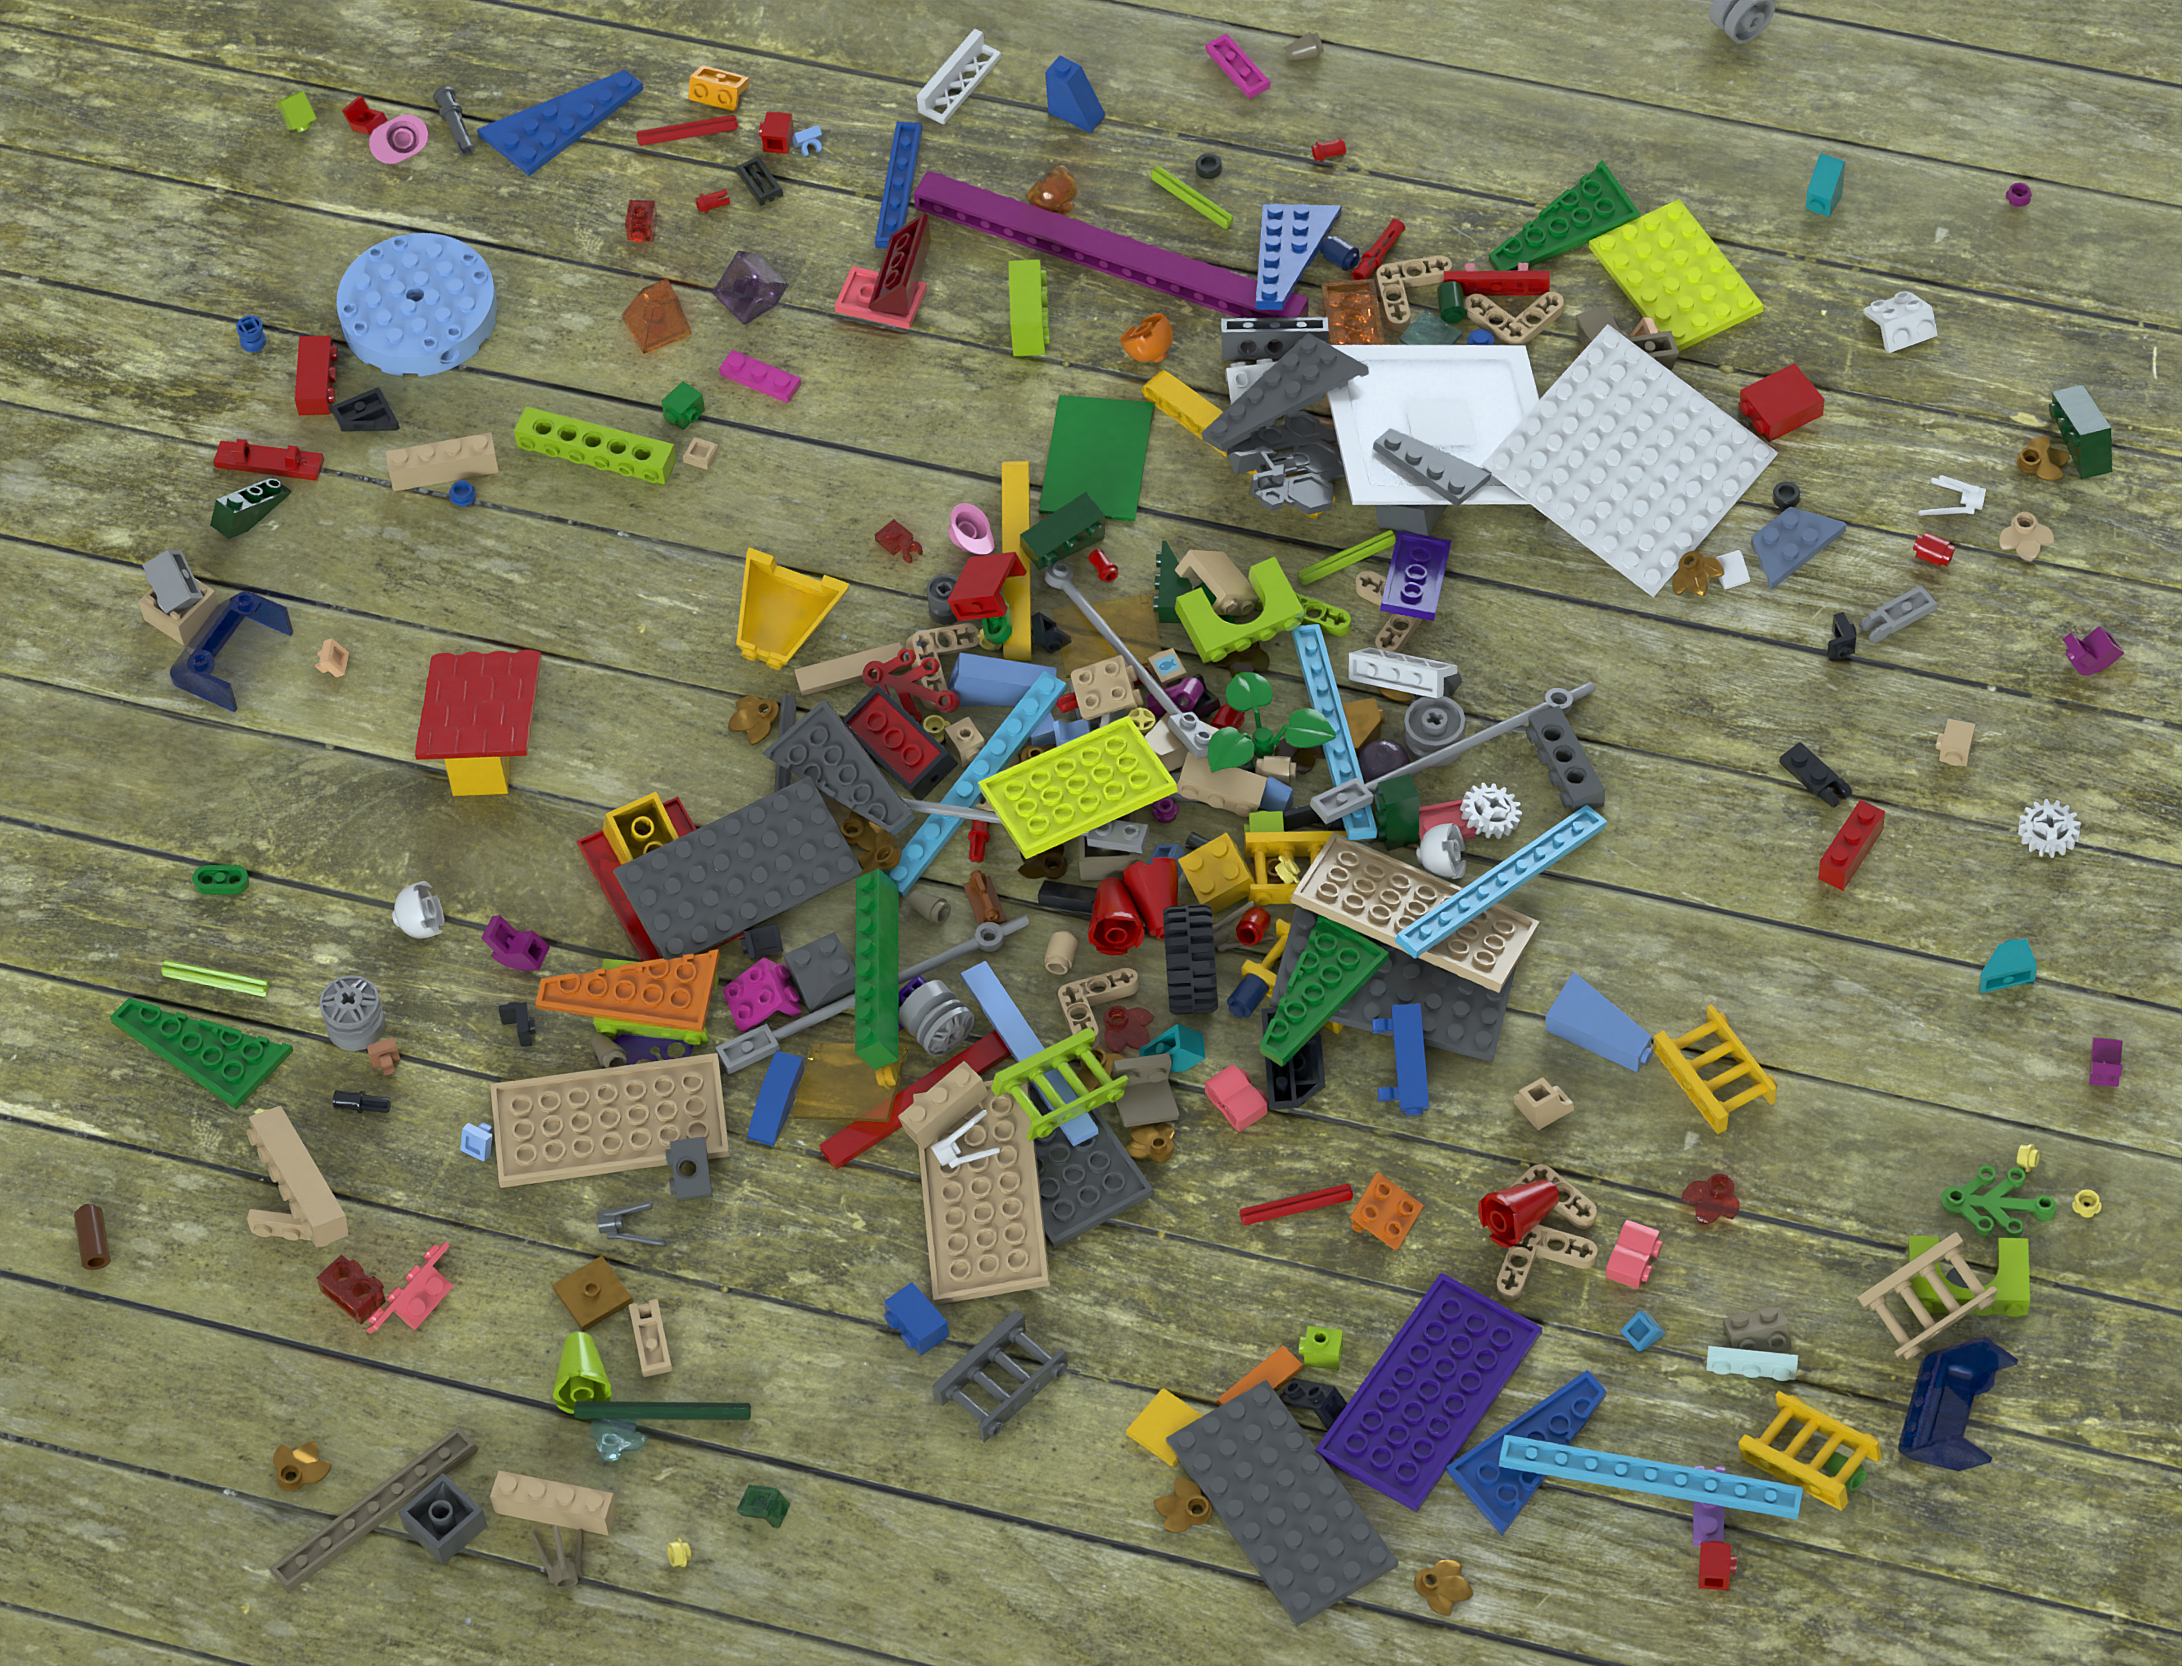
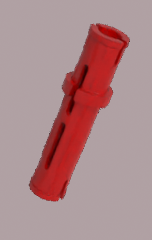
M1392 219L1371 249L1363 253L1361 262L1351 273L1352 278L1356 282L1364 284L1374 269H1378L1381 266L1384 256L1406 229L1402 221ZM1387 238H1389V240L1386 242V244L1382 247V244L1384 243V241H1385ZM1375 256V258H1374L1373 261L1370 263V265H1368V263H1369V261L1372 259V257Z

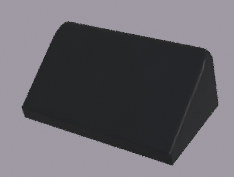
M1044 880L1038 892V906L1092 914L1097 888Z

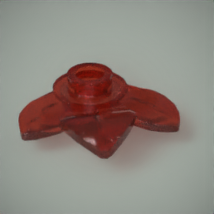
M1120 1005L1110 1007L1103 1016V1023L1106 1028L1104 1034L1106 1045L1116 1054L1121 1053L1126 1045L1133 1049H1139L1150 1042V1036L1145 1026L1154 1020V1016L1148 1010L1141 1007L1129 1010ZM1115 1019L1122 1020L1121 1022H1113Z
M1722 1173L1714 1174L1707 1181H1694L1683 1191L1681 1196L1683 1201L1696 1205V1219L1702 1225L1713 1223L1720 1215L1728 1219H1734L1739 1211L1740 1204L1734 1195V1183L1727 1175ZM1722 1187L1724 1191H1717L1715 1188Z

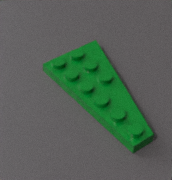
M1602 160L1596 165L1594 171L1589 175L1585 174L1581 177L1580 182L1572 189H1567L1540 212V216L1534 221L1527 222L1523 226V230L1516 236L1509 237L1489 254V262L1495 271H1518V263H1528L1529 268L1586 244L1596 237L1641 217V213Z
M1319 914L1318 922L1314 930L1312 929L1308 944L1301 953L1287 984V990L1278 1004V1010L1274 1018L1271 1019L1261 1041L1260 1053L1283 1067L1389 960V952L1349 927L1329 920Z
M128 998L110 1016L113 1025L235 1110L293 1052V1047L290 1044L282 1043L280 1045L270 1042L266 1037L258 1036L256 1038L249 1036L235 1028L200 1019V1021L188 1018L186 1014L179 1012L174 1014L163 1011L159 1006Z

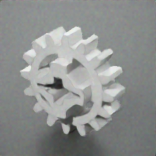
M1481 783L1479 789L1476 786H1472L1470 792L1467 791L1460 806V810L1463 811L1461 818L1469 820L1468 828H1477L1475 834L1478 835L1481 832H1485L1486 838H1490L1491 834H1495L1496 838L1500 839L1503 833L1509 836L1512 830H1516L1522 812L1519 811L1521 804L1520 802H1513L1514 794H1505V787L1498 790L1494 783L1491 788H1487L1485 783Z
M2045 799L2042 806L2037 802H2033V809L2026 807L2024 815H2021L2019 819L2018 835L2022 836L2021 843H2029L2030 852L2038 849L2039 856L2041 857L2045 852H2049L2051 858H2054L2057 851L2062 856L2065 855L2066 847L2073 850L2075 841L2079 840L2081 823L2076 821L2077 813L2069 814L2070 806L2066 805L2061 808L2059 807L2060 801L2058 800L2054 805H2050L2048 799Z

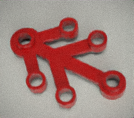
M901 649L897 657L886 663L871 661L863 669L862 677L867 686L874 688L878 684L889 696L890 693L887 685L894 687L903 709L910 716L914 713L916 716L915 720L919 724L922 722V715L916 710L910 694L936 703V707L942 712H954L960 705V698L954 691L943 690L937 692L913 683L928 674H936L938 672L940 664L935 658L927 657L923 659L920 666L900 677L890 674L903 665L910 666L915 662L916 654L911 649ZM906 652H908L910 656L907 662L904 661V655ZM931 661L933 668L929 671L927 664ZM873 670L877 671V677L875 679L872 678ZM946 696L948 698V703L944 706L942 704L943 697Z

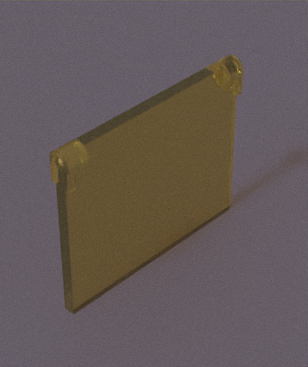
M1151 593L1090 602L1089 604L1142 666H1148V658L1162 651L1153 612ZM1077 605L1053 608L1057 628L1071 636L1072 640L1070 644L1061 648L1066 678H1071V672L1076 669L1119 656Z
M810 1044L807 1054L808 1060L792 1114L794 1119L889 1121L903 1065L906 1063L908 1055L907 1045H899V1060L874 1070L855 1053V1044Z

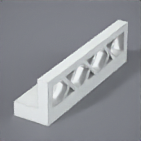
M974 29L918 93L917 104L919 113L944 125L1002 58L1001 52L984 44L983 32ZM981 53L991 57L988 61L977 63L976 60ZM976 70L974 78H962L965 72ZM961 87L962 92L959 95L948 96L950 89ZM947 104L948 107L943 114L933 110L938 105Z
M1368 647L1349 653L1348 680L1432 698L1443 697L1444 677L1457 674L1458 665Z

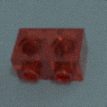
M342 1254L316 1277L320 1291L361 1325L386 1302L383 1284L375 1276H367L357 1261L354 1259L349 1261ZM344 1277L348 1278L344 1281H338L339 1279ZM363 1294H369L368 1296H366V1297H364V1298H358L359 1296H361V1295H363Z

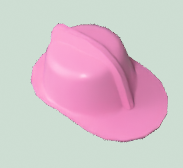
M405 114L380 125L372 132L369 138L371 153L377 160L383 163L394 164L401 162L425 147L428 141V130L424 122L414 115Z
M961 503L953 508L951 522L948 527V535L953 544L962 551L977 555L992 553L995 547L988 519L982 510L968 503Z

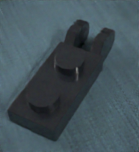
M1801 742L1780 756L1779 763L1817 798L1820 797L1831 807L1834 808L1839 805L1840 800L1830 788H1834L1845 798L1852 795L1850 785L1842 778H1839L1834 771Z

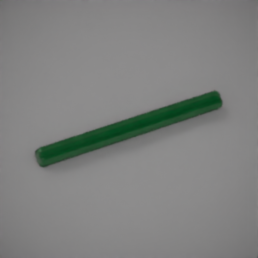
M576 1401L574 1416L577 1419L750 1420L751 1404L737 1402Z

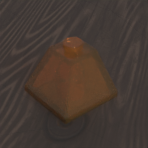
M667 278L644 287L622 313L624 322L643 354L691 335V330L679 299Z

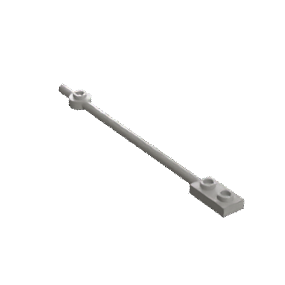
M1055 563L1050 567H1045L1047 570L1045 574L1047 584L1054 588L1063 589L1118 655L1124 657L1127 665H1133L1137 677L1170 715L1167 722L1168 727L1196 759L1208 757V744L1213 735L1193 712L1182 713L1072 584L1073 571L1064 563Z
M1588 682L1570 691L1562 688L1550 689L1546 693L1544 703L1366 784H1363L1358 777L1311 798L1310 806L1325 824H1328L1373 802L1372 793L1375 792L1378 782L1406 774L1413 775L1529 722L1530 715L1558 705L1561 707L1564 715L1570 712L1573 701L1594 692L1595 687L1592 682Z
M821 792L822 798L834 799L826 793ZM901 798L910 811L1002 824L994 811ZM1113 820L1081 836H1087L1088 846L1142 853L1149 834V826Z
M1024 914L1001 926L993 922L979 925L975 931V938L899 972V985L978 948L985 952L998 950L1004 942V936L1030 924L1027 916ZM988 938L994 939L992 941H985ZM855 993L772 1032L767 1024L762 1025L715 1047L716 1053H718V1057L728 1074L738 1071L774 1054L776 1050L780 1051L778 1041L855 1006Z

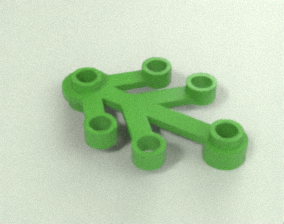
M1989 1165L1981 1166L1978 1170V1176L1963 1187H1948L1941 1195L1943 1208L1953 1215L1962 1214L1975 1227V1231L1980 1236L1990 1235L1993 1231L1994 1223L1990 1217L1980 1216L1972 1207L1983 1208L2005 1230V1234L2009 1238H2019L2022 1235L2023 1223L2019 1219H2011L2003 1210L2032 1212L2033 1216L2042 1222L2050 1221L2056 1213V1202L2048 1195L2039 1196L2035 1200L2003 1197L2012 1189L2021 1187L2024 1184L2025 1172L2017 1167L2011 1168L2008 1171L2007 1178L1984 1196L1973 1194L1982 1186L1991 1185L1995 1181L1996 1171ZM1989 1173L1991 1177L1985 1178L1982 1174ZM2017 1175V1176H2019L2021 1179H2020V1180H2014V1179L2011 1178V1176ZM1951 1197H1958L1961 1200L1954 1201ZM2040 1204H2047L2049 1207L2043 1208ZM1987 1224L1989 1228L1983 1229L1979 1225ZM2016 1226L2019 1230L2012 1231L2009 1227Z

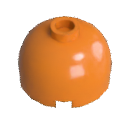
M1163 313L1153 314L1142 319V325L1137 328L1134 325L1131 326L1120 337L1119 341L1123 349L1134 360L1139 362H1150L1153 360L1154 363H1158L1167 357L1166 352L1173 343V329Z

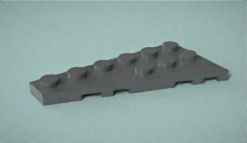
M1308 333L1201 433L1202 439L1223 452L1251 437V432L1265 426L1268 428L1275 424L1274 420L1285 414L1289 417L1323 399L1328 391L1336 387L1342 389L1349 385V380L1357 376L1362 378L1368 375V366Z
M825 699L762 753L801 779L810 776L817 789L894 836L916 818Z

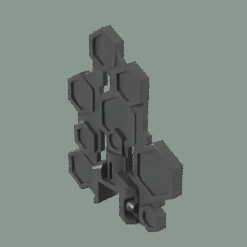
M1305 411L1296 412L1289 417L1286 415L1284 425L1277 426L1274 424L1268 428L1262 426L1259 430L1251 432V437L1224 451L1227 453L1233 473L1241 474L1254 470L1257 471L1256 474H1253L1249 495L1259 499L1260 506L1269 511L1282 509L1284 503L1299 509L1307 515L1331 510L1333 503V485L1331 480L1346 477L1339 445H1329L1338 442L1336 430H1330L1320 424L1319 419ZM1292 449V452L1277 455V452ZM1301 473L1304 474V475H1299V476H1295V477H1291V478H1286V477L1293 476V475H1296V474H1301Z

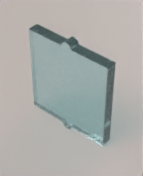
M1424 311L1414 323L1411 322L1409 324V328L1399 338V342L1404 345H1454L1462 337L1463 332Z

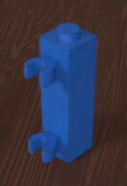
M1420 1003L1391 1006L1390 1019H1372L1373 1034L1393 1032L1397 1087L1378 1088V1102L1398 1100L1399 1113L1406 1112V1116L1409 1117L1421 1116L1423 1111L1429 1109Z

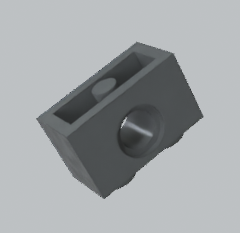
M705 1137L670 1141V1149H665L667 1166H673L674 1177L669 1178L671 1195H677L678 1202L713 1197ZM688 1162L694 1163L697 1167L695 1174L690 1177L683 1176L680 1172L681 1167Z

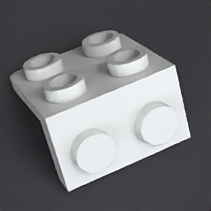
M1900 292L1894 298L1874 301L1871 303V306L1864 308V314L1880 325L1884 347L1889 353L1938 336L1932 306L1913 293Z
M1261 359L1256 361V365L1246 366V362L1230 364V368L1225 370L1226 382H1228L1231 405L1276 362H1273L1272 359Z

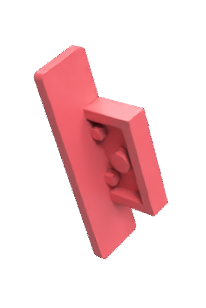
M447 1242L439 1246L434 1244L423 1255L426 1261L420 1268L415 1265L405 1276L407 1283L402 1288L397 1286L386 1299L389 1303L383 1310L379 1307L368 1318L371 1324L365 1331L369 1334L376 1331L392 1312L397 1314L413 1330L419 1327L453 1287L433 1267L436 1261L449 1248L450 1245Z

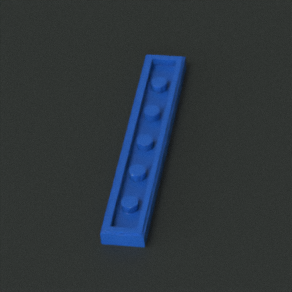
M896 122L876 232L875 248H887L890 236L906 225L923 130L922 123Z

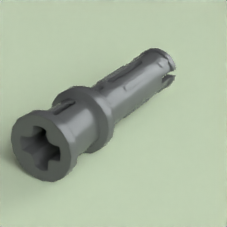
M444 86L434 92L433 99L435 103L439 104L441 118L448 123L459 154L466 157L472 154L471 151H475V147L461 116L463 109L455 99L456 92L454 88Z

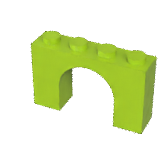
M1275 556L1250 567L1248 579L1263 607L1261 615L1250 623L1238 625L1222 620L1213 610L1201 587L1176 598L1175 611L1203 663L1220 661L1228 653L1235 650L1238 652L1244 651L1256 641H1267L1273 638L1276 633L1285 629L1286 631H1291L1302 623L1304 609Z
M1909 1235L1907 1264L1939 1243V1236ZM1998 1238L1996 1250L1997 1275L1989 1284L1983 1286L1985 1291L1995 1286L1998 1295L1994 1297L1996 1301L1982 1311L1978 1307L1969 1314H1977L1979 1316L2003 1314L2009 1317L2028 1315L2030 1305L2028 1238ZM1940 1263L1935 1264L1937 1267L1935 1271L1960 1307L1976 1298L1970 1289L1951 1283L1943 1275ZM1919 1275L1910 1281L1912 1283V1290L1929 1314L1947 1313L1950 1315V1312L1926 1277L1922 1278ZM1908 1305V1312H1913Z

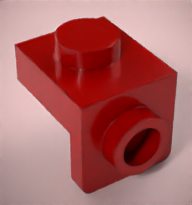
M360 96L342 110L352 131L369 136L377 127L388 121L384 112L370 109L364 98Z

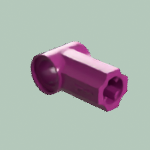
M1188 677L1183 679L1180 684L1163 689V691L1181 712H1189L1203 695L1204 688L1199 680ZM1149 694L1147 697L1148 710L1157 718L1163 717L1167 711L1152 694Z

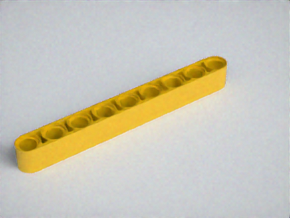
M1165 370L1159 371L1142 386V393L1149 402H1154V406L1200 439H1202L1201 433L1223 413L1219 408ZM1210 445V446L1213 447L1215 450H1217L1218 452H1220L1222 455H1224L1225 457H1227V453H1226V452H1224V451L1222 452L1221 450H1219V449L1215 448L1214 446ZM1254 470L1249 471L1247 473L1253 476V474H1256L1257 471ZM1301 473V474H1296V475L1289 476V477H1286V478H1291V477H1295V476H1299V475H1304V474H1303V473ZM1323 512L1314 513L1307 516L1312 519H1316Z
M1029 461L1002 462V553L1016 552L1027 571L1025 576L1006 578L1003 584V598L1010 605L1013 627L1011 636L1003 643L1004 660L1032 661L1031 560L1020 547V534L1030 528Z

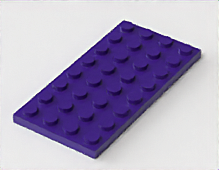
M1441 1272L1315 1451L1321 1454L1327 1463L1417 1513L1446 1472V1467L1453 1462L1542 1334V1327Z

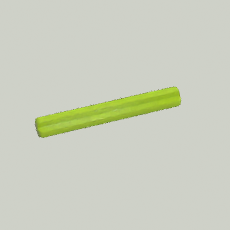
M1156 166L1150 172V178L1224 229H1228L1233 224V215L1162 167Z
M1392 530L1384 531L1297 572L1298 579L1302 585L1312 583L1395 545L1396 537Z
M165 960L161 967L164 977L262 997L266 996L269 991V982L263 979Z

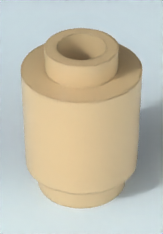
M1264 756V759L1257 758L1256 774L1266 778L1273 777L1285 785H1290L1291 779H1296L1297 763H1292L1291 757Z
M1059 931L1051 935L1044 958L1045 967L1049 972L1062 975L1067 973V970L1072 967L1078 946V941L1072 933Z

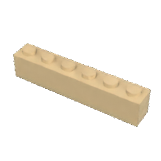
M281 1105L250 1116V1129L247 1130L248 1139L252 1146L256 1145L258 1147L257 1151L262 1164H268V1171L272 1181L279 1183V1191L283 1200H289L290 1210L294 1219H300L301 1229L305 1238L310 1237L317 1248L349 1236L345 1213Z

